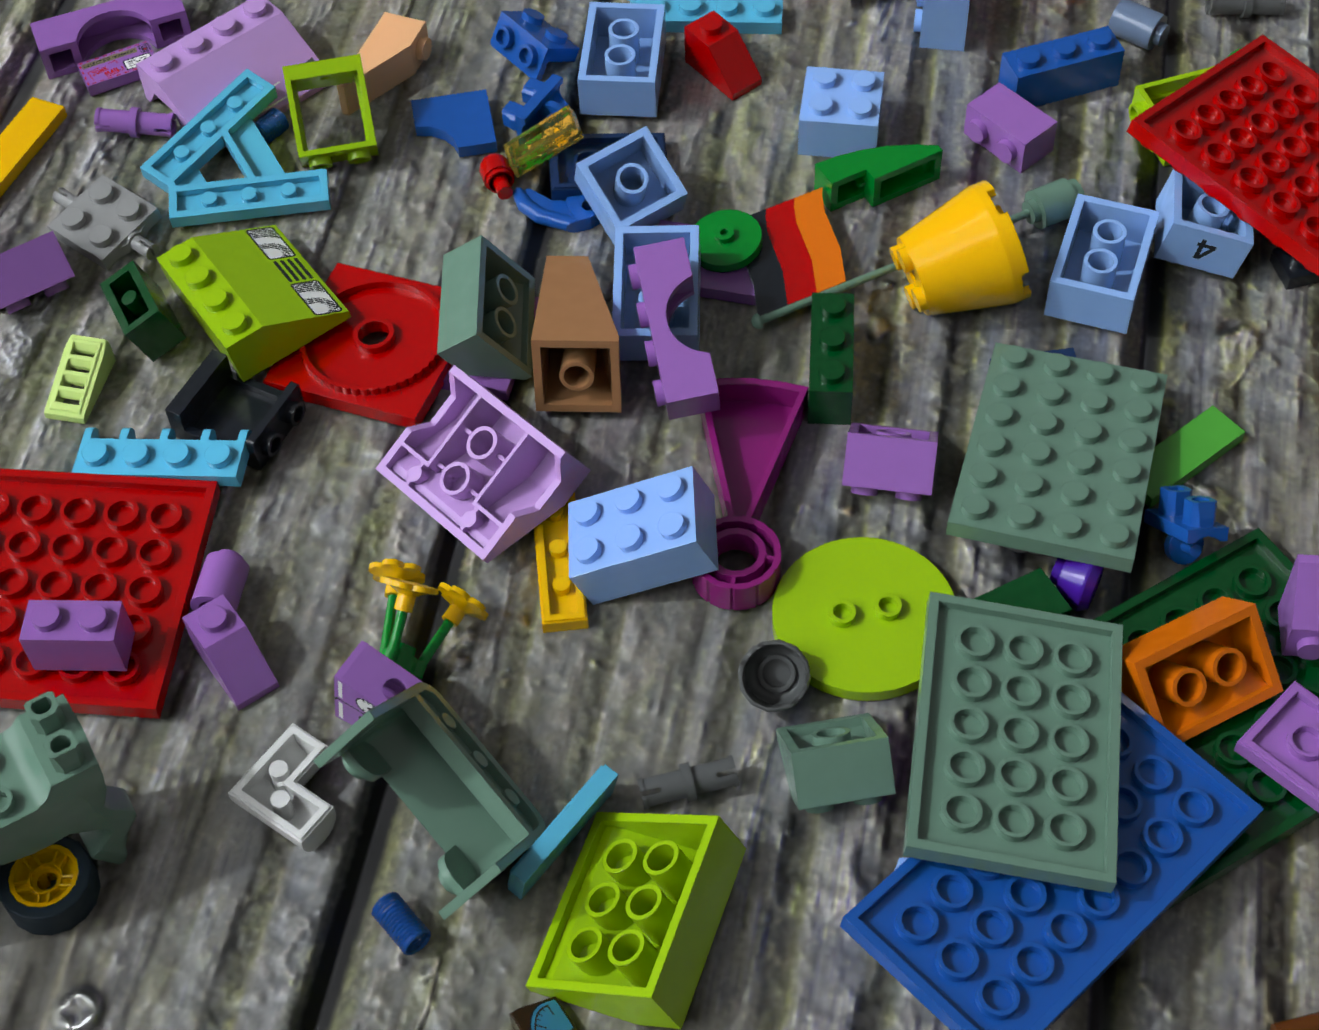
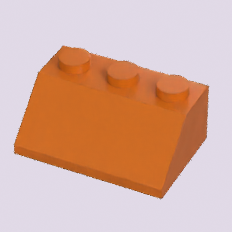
M1222 596L1124 644L1122 647L1121 692L1182 742L1283 692L1255 603Z

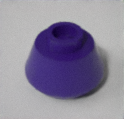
M1057 558L1049 579L1056 585V588L1072 610L1080 612L1087 610L1092 603L1102 578L1104 567Z

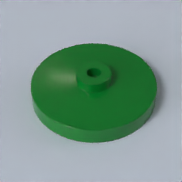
M732 209L720 210L704 216L695 224L699 225L701 267L707 270L731 272L741 269L754 261L762 249L763 237L761 227L757 220L746 212Z

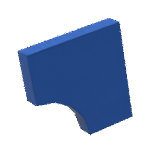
M486 89L411 100L417 136H432L445 140L455 147L459 157L498 152Z

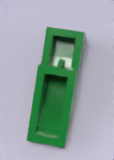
M911 144L869 148L839 155L815 164L814 190L823 187V203L830 212L862 198H865L872 207H875L940 179L943 150L939 145Z

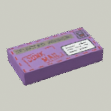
M146 40L78 63L77 67L90 96H94L141 80L136 64L154 54V51L149 41Z

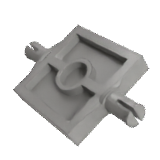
M103 174L79 196H75L64 187L57 188L59 192L54 191L53 201L66 209L47 225L49 231H53L59 241L102 268L108 270L122 256L132 251L140 253L148 260H153V255H158L159 246L145 238L148 231L162 219L158 207Z

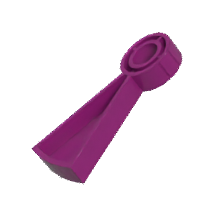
M718 378L716 382L719 390L720 410L700 414L723 514L722 518L716 519L718 557L729 550H741L751 554L756 559V562L744 570L735 571L725 569L718 564L719 570L695 576L691 579L699 596L707 602L710 601V604L727 610H747L767 601L774 594V590L777 589L780 582V541L774 531L759 521L808 410L809 387L757 378Z

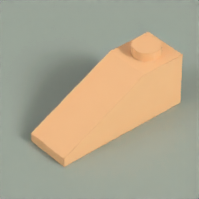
M384 12L358 52L361 56L369 103L413 76L422 62L429 58L432 50V41L428 38L426 21ZM356 83L337 85L342 114L351 115L359 110L360 104Z

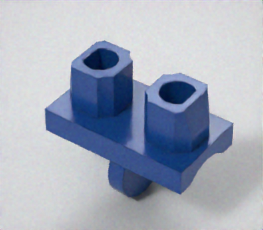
M552 74L546 82L531 77L525 83L522 90V100L526 104L521 105L514 101H509L502 109L503 125L517 131L519 145L526 146L534 141L542 131L547 133L571 118L568 113L570 105L563 99L560 93L563 77Z
M1183 485L1160 487L1159 508L1145 509L1144 523L1168 534L1165 539L1164 549L1170 560L1182 565L1194 562L1202 553L1204 546L1203 538L1207 536L1218 541H1228L1229 527L1216 522L1217 500L1205 496H1192L1193 489Z

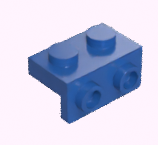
M525 8L523 11H501L490 44L528 77L539 81L542 80L548 62H575L580 48L567 39V33L547 23L542 13L530 8Z

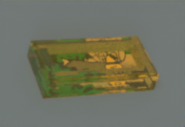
M567 105L503 146L510 167L515 176L519 178L581 140L583 135L575 112Z

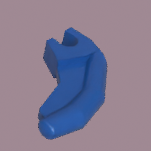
M519 187L513 191L512 196L518 210L537 224L573 233L590 230L600 224L593 210H590L592 208L584 195L566 197V201L550 200L529 188L524 190Z

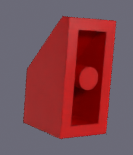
M714 10L684 27L685 62L732 101L762 84L759 71L738 29Z

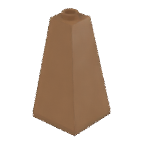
M547 256L531 336L536 411L622 413L619 335L589 257Z

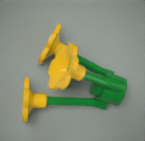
M391 558L384 559L382 562H372L369 564L368 571L373 574L375 581L386 584L384 596L388 598L379 652L418 679L422 680L427 664L451 628L458 627L465 615L476 617L483 621H486L489 616L485 611L486 607L477 599L470 597L460 587L450 586L444 582L440 583L438 589L424 585L426 575L421 572L422 568L417 564L403 563L400 560ZM438 591L442 593L441 596L449 602L450 606L442 616L444 622L419 659L414 657L417 649L401 642L408 612H413L416 597L428 594L438 595Z

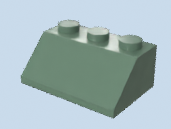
M482 235L443 255L437 354L446 362L455 365L468 375L526 380L532 377L531 336L534 326L535 278Z

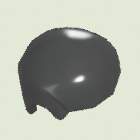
M776 639L760 642L745 654L739 664L740 691L751 705L766 712H783L801 701L809 688L811 669L808 659L797 646L783 640Z

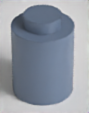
M1121 0L1118 3L1108 25L1115 36L1148 51L1154 49L1156 45L1162 46L1170 31V25L1167 24V15L1132 0Z

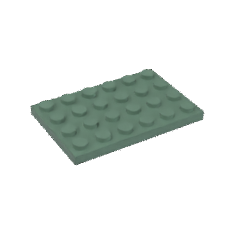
M996 342L949 514L946 535L1131 573L1168 375Z
M930 591L926 607L903 856L1112 893L1117 883L1123 625Z

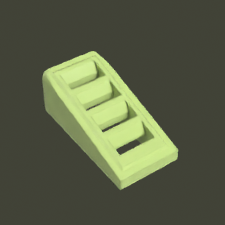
M74 334L70 336L64 348L44 410L46 418L86 424L116 361L110 343L107 340ZM79 370H85V371H89V373L78 372V371H79ZM71 385L82 386L84 389L74 388ZM65 399L80 401L79 405L63 403Z

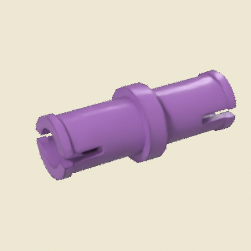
M97 107L95 110L94 125H96V132L129 133L131 138H140L141 134L172 138L176 134L177 129L175 113L142 112V109L138 107H131L129 111L103 109L102 107Z

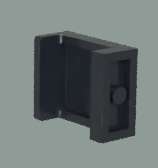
M212 349L166 407L165 412L171 429H174L176 437L182 440H200L204 429H214L217 436L216 440H237L240 430H252V433L246 440L249 453L247 466L261 471L270 457H274L279 452L283 440L293 426L300 424L305 415L306 406L299 384L291 381L282 391L251 378L243 382L238 374L231 370L227 355Z

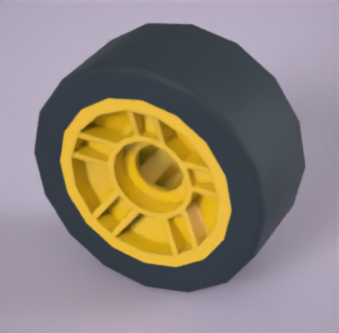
M68 836L32 855L0 867V901L17 926L32 934L55 935L71 930L85 920L97 904L101 888L98 870L81 843ZM52 880L57 881L54 887L46 890L49 886H51Z

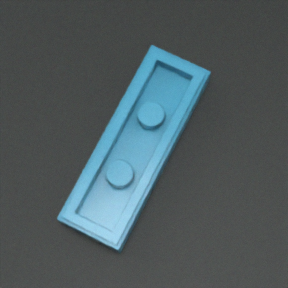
M606 764L598 768L510 870L508 880L509 891L519 899H522L611 796L619 774Z

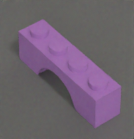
M112 0L30 23L49 80L78 72V63L89 60L97 49L116 40H148L150 44L159 49L169 46L185 35L192 33L182 0Z
M684 237L633 247L636 264L628 265L632 289H641L644 301L636 303L641 329L649 327L652 340L644 342L649 367L658 366L660 379L652 381L657 406L666 405L669 420L720 410L719 390L710 353L685 346L676 339L669 328L670 319L677 307L694 295L693 275Z

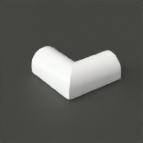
M292 723L228 792L230 799L305 852H312L326 840L336 821L334 807L304 787L319 770L313 760L329 746Z

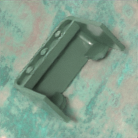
M423 682L411 686L368 710L313 760L320 769L341 756L345 768L355 778L373 782L383 777L439 844L445 854L438 860V877L442 886L449 893L456 895L453 900L438 912L444 920L532 846L546 830L545 822L534 805L435 688Z

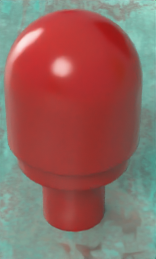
M498 153L485 156L480 163V174L485 186L491 192L497 193L500 199H509L513 195L511 187L514 184V172L508 159Z

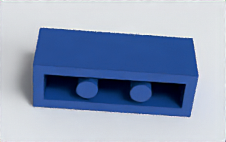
M1109 26L1012 50L1002 53L998 83H1002L1035 107L1117 86L1119 84L1125 49Z

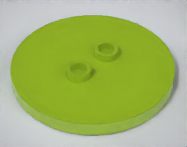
M871 537L835 540L805 553L788 568L781 578L772 605L773 635L775 640L780 639L797 646L808 659L811 669V686L830 695L856 701H878L896 698L919 688L926 607L930 591L948 595L954 594L946 578L933 563L904 545Z

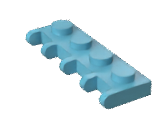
M87 427L84 431L72 473L218 481L219 486L241 487L249 459L246 440L252 433V430H240L237 440H216L217 436L214 429H204L200 440L176 439L175 430L170 428H164L159 439H136L133 428H123L119 439L100 438L98 428Z

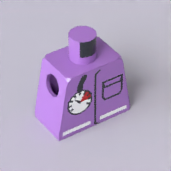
M361 640L334 675L335 716L353 725L368 710L422 681Z

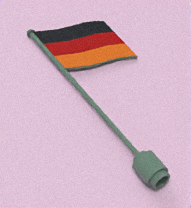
M1060 178L1026 192L1024 202L1022 203V211L1011 215L1010 218L1013 223L1026 219L1029 224H1033L1038 229H1044L1069 219L1078 193L1083 195L1085 193L1076 179L1071 178L1067 180ZM823 187L751 215L759 223L763 237V245L759 255L746 266L754 287L757 313L752 316L751 323L756 329H763L764 323L812 305V293H841L897 270L894 263H891L846 282L841 248L824 209Z

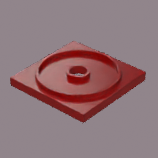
M337 263L325 284L347 308L351 317L273 364L263 380L264 384L284 391L292 381L300 385L305 402L403 427L421 424L443 387V380L452 366L437 354L441 287ZM379 331L388 333L386 339L378 344L369 345L361 342L370 333Z

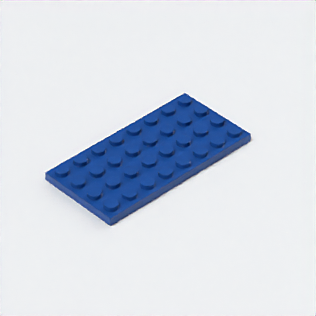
M1121 692L1117 883L1112 893L909 857L843 916L840 927L950 1030H1048L1259 818L1264 808Z

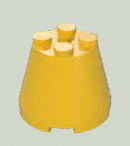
M983 180L962 190L900 235L896 240L897 245L889 248L896 269L898 271L903 269L909 285L904 286V292L912 309L917 308L920 313L924 312L925 315L931 316L1011 305L1031 297L1032 292L1029 285L1023 287L1022 276L1028 273L1029 269L1021 242L1008 212L1004 213L1002 208L998 204L994 205L991 197L996 196V193L988 181Z

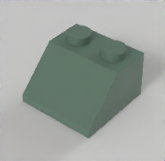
M870 713L776 728L790 795L798 810L805 809L808 813H824L835 808L834 804L853 801L857 805H871L881 802L883 800L882 796L896 794L889 737Z

